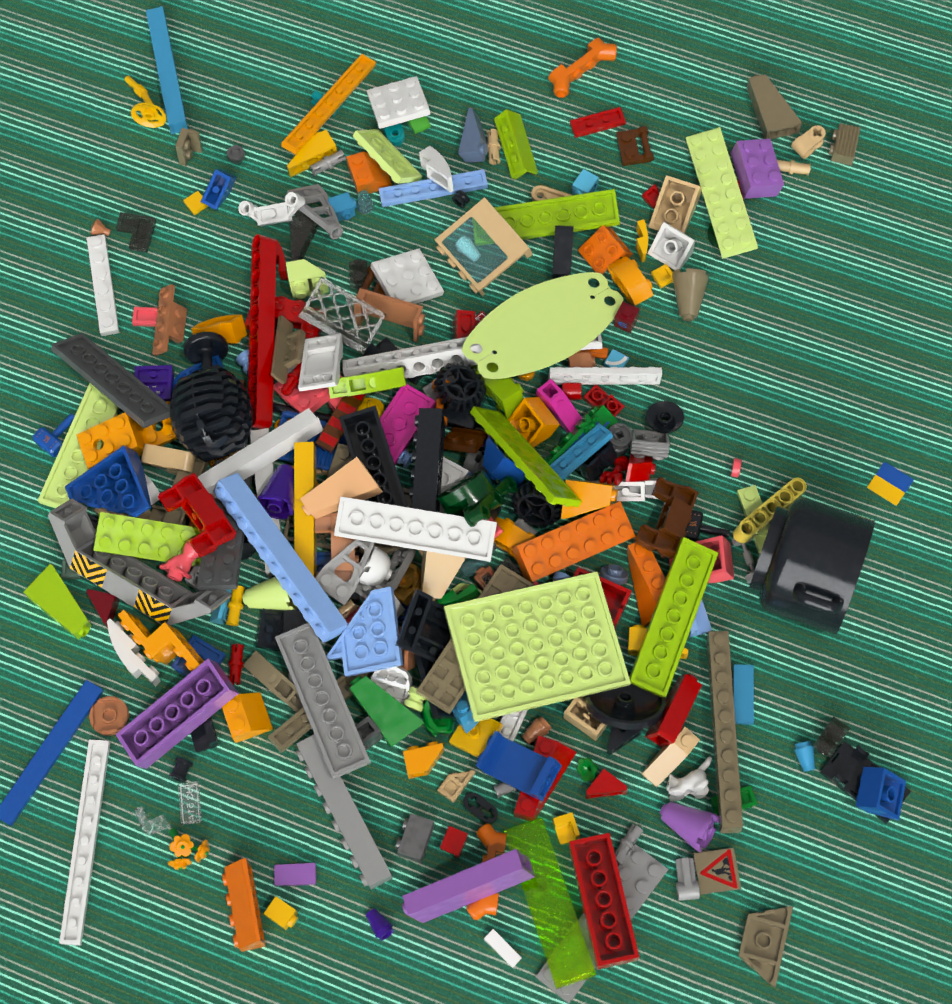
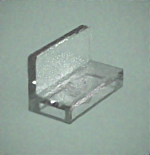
M142 806L134 809L141 829L148 836L171 827L170 822L164 815L151 819L149 813Z

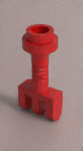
M625 456L617 457L614 462L615 468L612 472L604 471L600 476V483L607 481V484L612 485L614 482V485L619 486L623 480L620 472L628 469L629 459Z

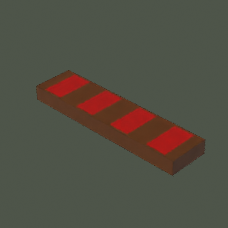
M368 393L343 396L315 445L332 454L344 434L339 417L356 412Z

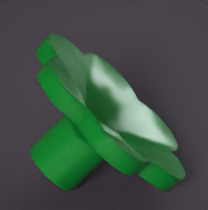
M589 757L580 758L578 760L579 766L577 767L578 774L581 775L582 780L585 782L594 781L596 779L597 765Z

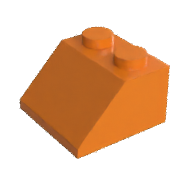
M368 152L346 156L348 169L358 197L378 192L379 188L392 186L388 173L380 168L378 162L372 159Z

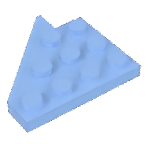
M391 586L370 592L326 656L328 661L342 658L344 676L350 677L403 665L402 650L395 645L399 636L394 591Z

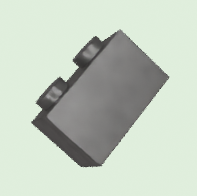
M410 814L409 819L405 818L402 830H405L403 837L398 838L395 847L398 850V856L422 864L435 826L434 821L414 814Z

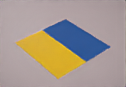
M884 462L867 488L897 506L914 479Z

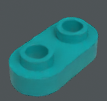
M401 123L383 128L386 138L393 146H399L404 142L405 134Z

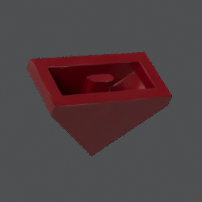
M88 589L86 592L103 623L108 628L107 621L109 619L114 620L119 599L109 593Z

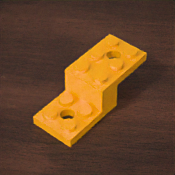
M124 412L77 434L76 436L87 468H92L123 445L136 451L138 456H141L144 444L163 446L176 440L177 437L173 431L170 417L162 420L163 428L157 431V423L143 428ZM103 440L104 445L98 450L97 443Z
M125 610L118 614L122 620L120 622L127 631L130 630L134 634L132 636L133 640L138 645L142 644L145 648L143 652L149 659H154L157 663L161 662L167 665L178 655L187 661L185 665L191 672L204 662L181 632L166 622L151 634L138 617Z

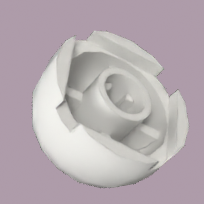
M373 546L364 571L358 579L360 583L368 586H377L384 579L389 580L393 570L390 569L391 560L387 553Z

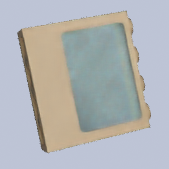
M485 197L434 239L438 244L436 249L442 256L446 254L449 257L447 259L448 263L453 268L457 267L460 270L458 272L460 277L464 281L468 279L471 283L469 287L475 294L479 292L482 297L485 295L483 289L524 255L528 259L533 255L527 244Z

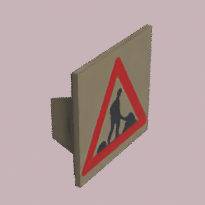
M734 848L693 853L700 895L741 889Z

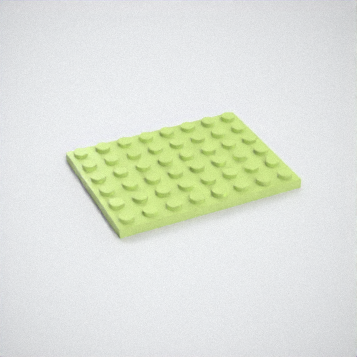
M598 572L444 606V612L474 722L625 687L631 684Z

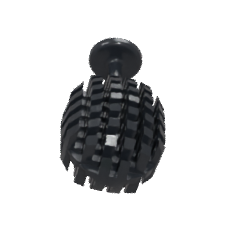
M214 332L196 333L185 341L183 351L185 357L194 364L202 362V369L193 371L192 374L178 379L174 385L170 402V419L173 431L183 447L200 460L208 462L216 458L227 457L232 452L245 448L251 435L253 407L251 398L241 381L220 365L216 364L213 366L212 357L219 355L223 360L227 356L229 351L227 340L222 335Z

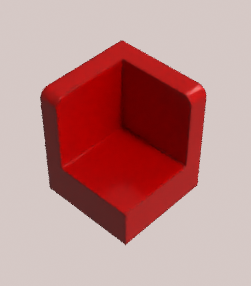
M449 826L440 849L455 855V858L459 859L467 842L468 833Z

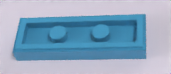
M733 665L735 724H754V665Z

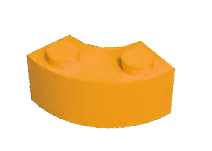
M624 256L607 266L612 281L620 288L627 302L636 306L653 296L651 290L653 286L650 280L645 279L634 259L630 260Z
M242 315L215 317L191 328L193 335L200 332H214L222 335L231 344L239 343L247 335Z
M497 517L495 521L504 532L494 540V546L507 552L516 560L511 548L536 536L531 532L526 533L509 518L502 519Z

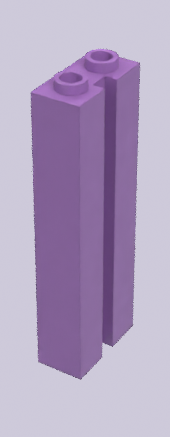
M515 849L403 895L404 903L402 907L406 915L424 923L535 877L529 857L524 854L522 855L519 850Z

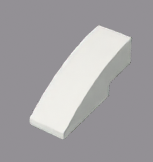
M431 146L420 151L421 167L426 169L427 178L452 192V175L443 156Z

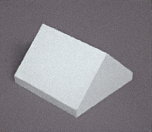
M663 222L647 254L667 264L673 270L681 269L693 253L695 240L668 223Z

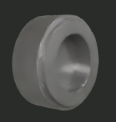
M239 145L229 147L227 150L228 160L233 164L241 163L245 159L244 149Z

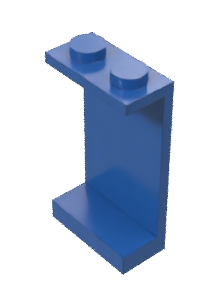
M495 730L494 734L489 737L484 752L479 755L476 767L483 773L543 802L562 765L556 759L550 756L546 758L503 737Z

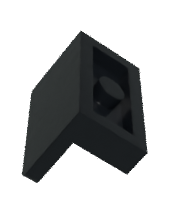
M209 717L191 732L194 748L197 753L219 746L212 717Z

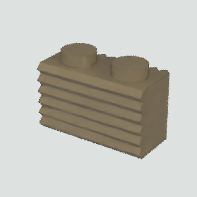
M840 123L838 129H834L832 140H835V144H831L829 155H832V162L852 166L860 127Z

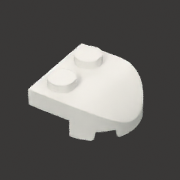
M400 666L378 670L373 673L371 680L403 705L405 699L410 696L408 691L413 683L410 673Z

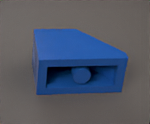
M215 169L201 202L218 210L230 194L237 177L222 169Z

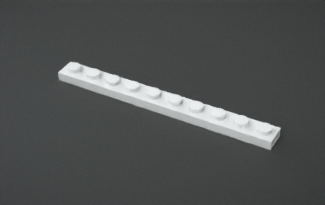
M89 740L59 940V943L63 945L82 946L109 757V741Z

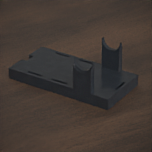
M844 741L820 774L856 801L857 796L854 794L858 795L863 767H880L867 758L870 753L864 751L859 745L854 748ZM836 755H838V757L832 763L831 761L834 759ZM906 787L904 791L903 801L911 792ZM875 815L885 824L890 820L889 818Z

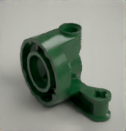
M482 469L455 483L442 492L437 499L446 514L462 516L469 526L474 527L477 525V522L483 519H490V511L503 505L504 495L509 492H516L517 484L511 476L505 477L500 483L493 484Z

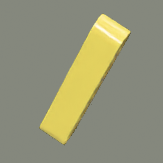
M794 478L740 522L733 531L734 539L739 543L749 541L772 521L777 506L787 509L794 500L798 499L807 488L805 481L801 478Z

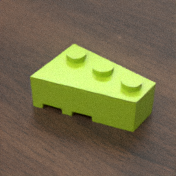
M490 362L487 364V370L497 372L498 365ZM482 376L480 380H484L483 387L486 389L487 397H491L497 403L495 406L497 410H503L506 418L509 419L524 399L522 395L524 392L523 388L519 383L515 384L512 377L488 379Z

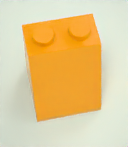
M567 479L566 484L582 502L579 507H566L563 505L561 519L612 505L613 502L617 501L618 490L615 489V485Z

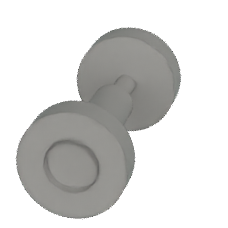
M732 538L733 546L742 545L744 559L747 566H750L751 573L746 575L745 578L747 583H751L755 571L753 566L754 560L750 550H747L746 544L752 538L746 543H739Z

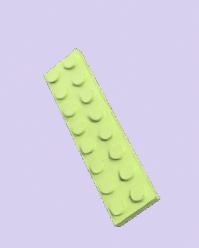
M720 127L686 137L722 259L758 249Z
M91 383L87 387L37 500L40 504L57 508L70 500L65 486L89 470L76 435L118 415L120 408ZM103 440L97 443L98 450L103 447Z

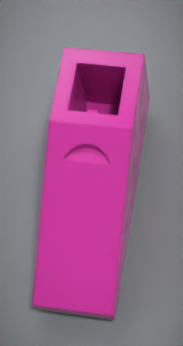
M552 379L537 389L536 397H540L567 432H572L576 428L574 425L582 417L566 394Z

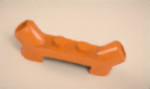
M596 38L588 44L587 53L572 65L565 68L561 64L555 68L548 77V80L554 85V95L559 98L568 96L569 86L572 81L579 79L588 69L594 68L600 60L614 61L616 59L617 46Z
M485 824L477 830L476 836L488 850L487 855H483L482 863L495 858L496 855L505 854L507 833L496 832L491 824ZM499 893L466 906V910L473 920H479L486 914L496 916Z

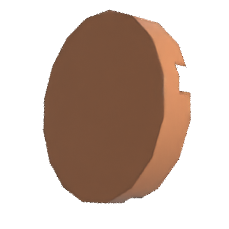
M115 696L100 698L90 709V724L101 735L113 736L129 723L130 713L128 707L121 699Z

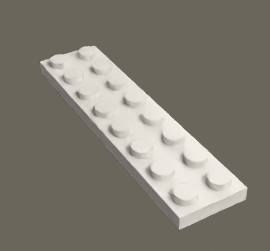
M340 496L334 536L491 562L497 522L481 520L477 522L476 526L471 527L462 516Z

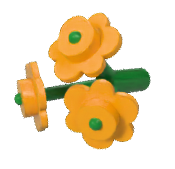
M172 828L169 831L170 836L174 840L170 843L169 848L178 857L174 861H169V866L174 867L175 870L186 869L187 865L192 864V861L188 858L182 859V856H189L191 849L197 851L195 855L196 862H200L201 859L207 857L209 853L208 840L205 839L202 845L197 847L190 841L188 834L180 836L176 828Z

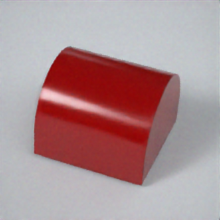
M562 383V391L569 400H581V383Z

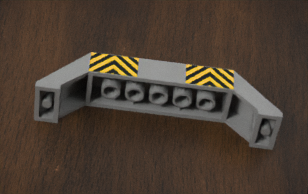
M70 499L48 514V518L71 570L108 591L111 595L123 600L126 604L141 611V613L156 620L159 624L166 622L169 625L209 614L232 595L226 590H209L193 593L134 557L93 551L96 531L87 514V507L74 499Z

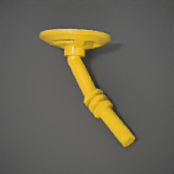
M126 76L125 82L145 102L138 103L132 107V118L138 124L145 127L156 128L164 125L167 119L166 113L160 107L153 104L148 95V90L144 86L138 84L130 76ZM136 111H140L143 117L141 118Z

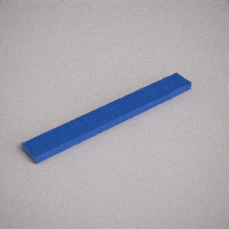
M88 680L84 682L1 803L0 820L12 827L89 714L91 707L94 706L104 692L103 689Z

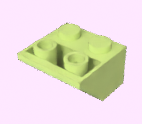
M305 259L286 262L293 299H303L311 295L320 296L329 292L326 274L323 270Z

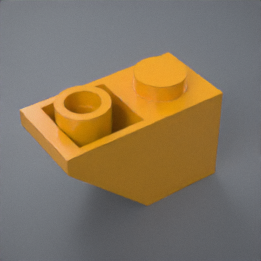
M430 742L426 744V747L411 746L407 748V751H403L409 779L429 775L444 752L443 743Z

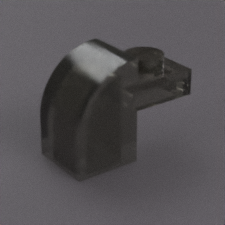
M833 717L815 742L814 748L821 754L831 758L850 730V727Z

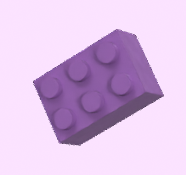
M771 139L737 141L730 154L743 198L777 196L784 186V182Z

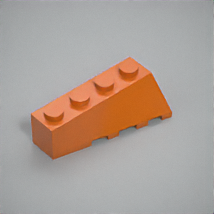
M634 542L627 547V558L641 625L646 627L650 623L666 578L653 552Z

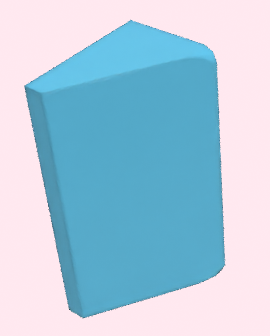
M231 597L212 611L211 623L224 624L228 611V602H230Z

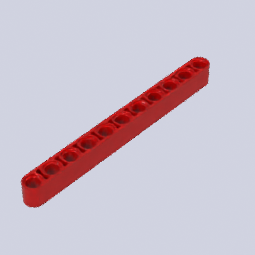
M260 234L255 235L252 241L248 394L253 407V424L251 428L270 429L273 417V377L271 376L274 354L277 244L274 238Z

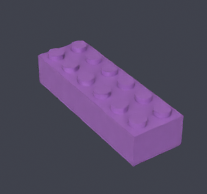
M207 659L115 735L135 766L147 769L239 693L220 665L211 659Z

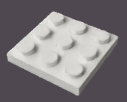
M417 76L367 90L379 129L430 115V110Z
M420 248L371 263L370 267L386 296L417 304L442 296L444 293Z

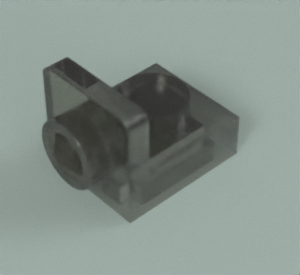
M358 259L349 262L351 290L362 287L368 274L367 261Z

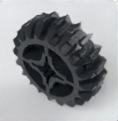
M456 361L452 365L450 363L446 364L436 374L434 381L436 386L434 392L438 393L437 399L442 398L441 404L447 403L448 409L452 406L455 411H458L459 407L462 412L466 408L472 409L473 405H478L479 400L483 397L482 393L485 391L483 387L484 380H480L482 375L476 374L477 368L472 370L471 364L465 366L464 361L460 365ZM453 375V380L450 383H446V378ZM473 389V394L465 397L466 391Z
M530 480L527 483L523 482L512 497V507L514 508V513L518 514V518L523 519L525 523H530V526L536 525L537 528L541 527V525L546 528L548 525L552 526L560 519L563 505H552L547 502L543 493L539 492Z

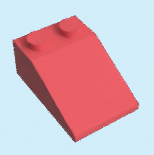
M722 535L696 541V543L718 552L708 583H718L734 579L731 543ZM669 558V565H670V566H671V564H672L673 558H671V559Z

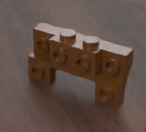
M660 477L657 479L652 492L653 496L664 502L656 527L654 529L646 524L641 525L635 542L649 551L655 549L671 559L676 554L680 539L686 536L687 532L685 530L692 519L691 513L698 491L690 486L675 484Z

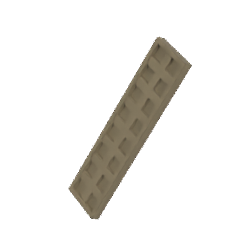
M500 564L478 598L534 586V584ZM452 638L416 690L418 695L448 714H451L465 692Z

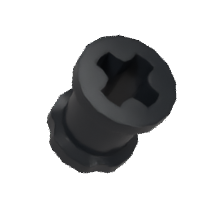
M176 757L175 768L169 774V777L186 783L187 772L193 766V763Z

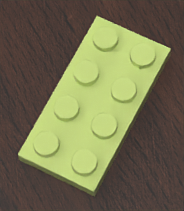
M378 129L355 131L353 137L357 140L358 145L363 147L368 152V155L378 162L380 168L386 171L395 183L420 181L422 175Z

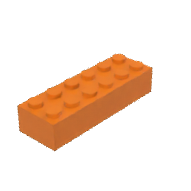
M619 501L511 549L523 577L529 582H534L636 536L622 503Z

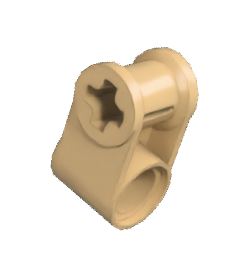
M818 125L813 126L803 135L796 138L791 147L802 159H806L822 146L823 138L826 134L825 129Z

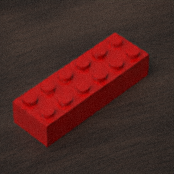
M610 833L569 841L568 847L597 970L638 961L639 953Z

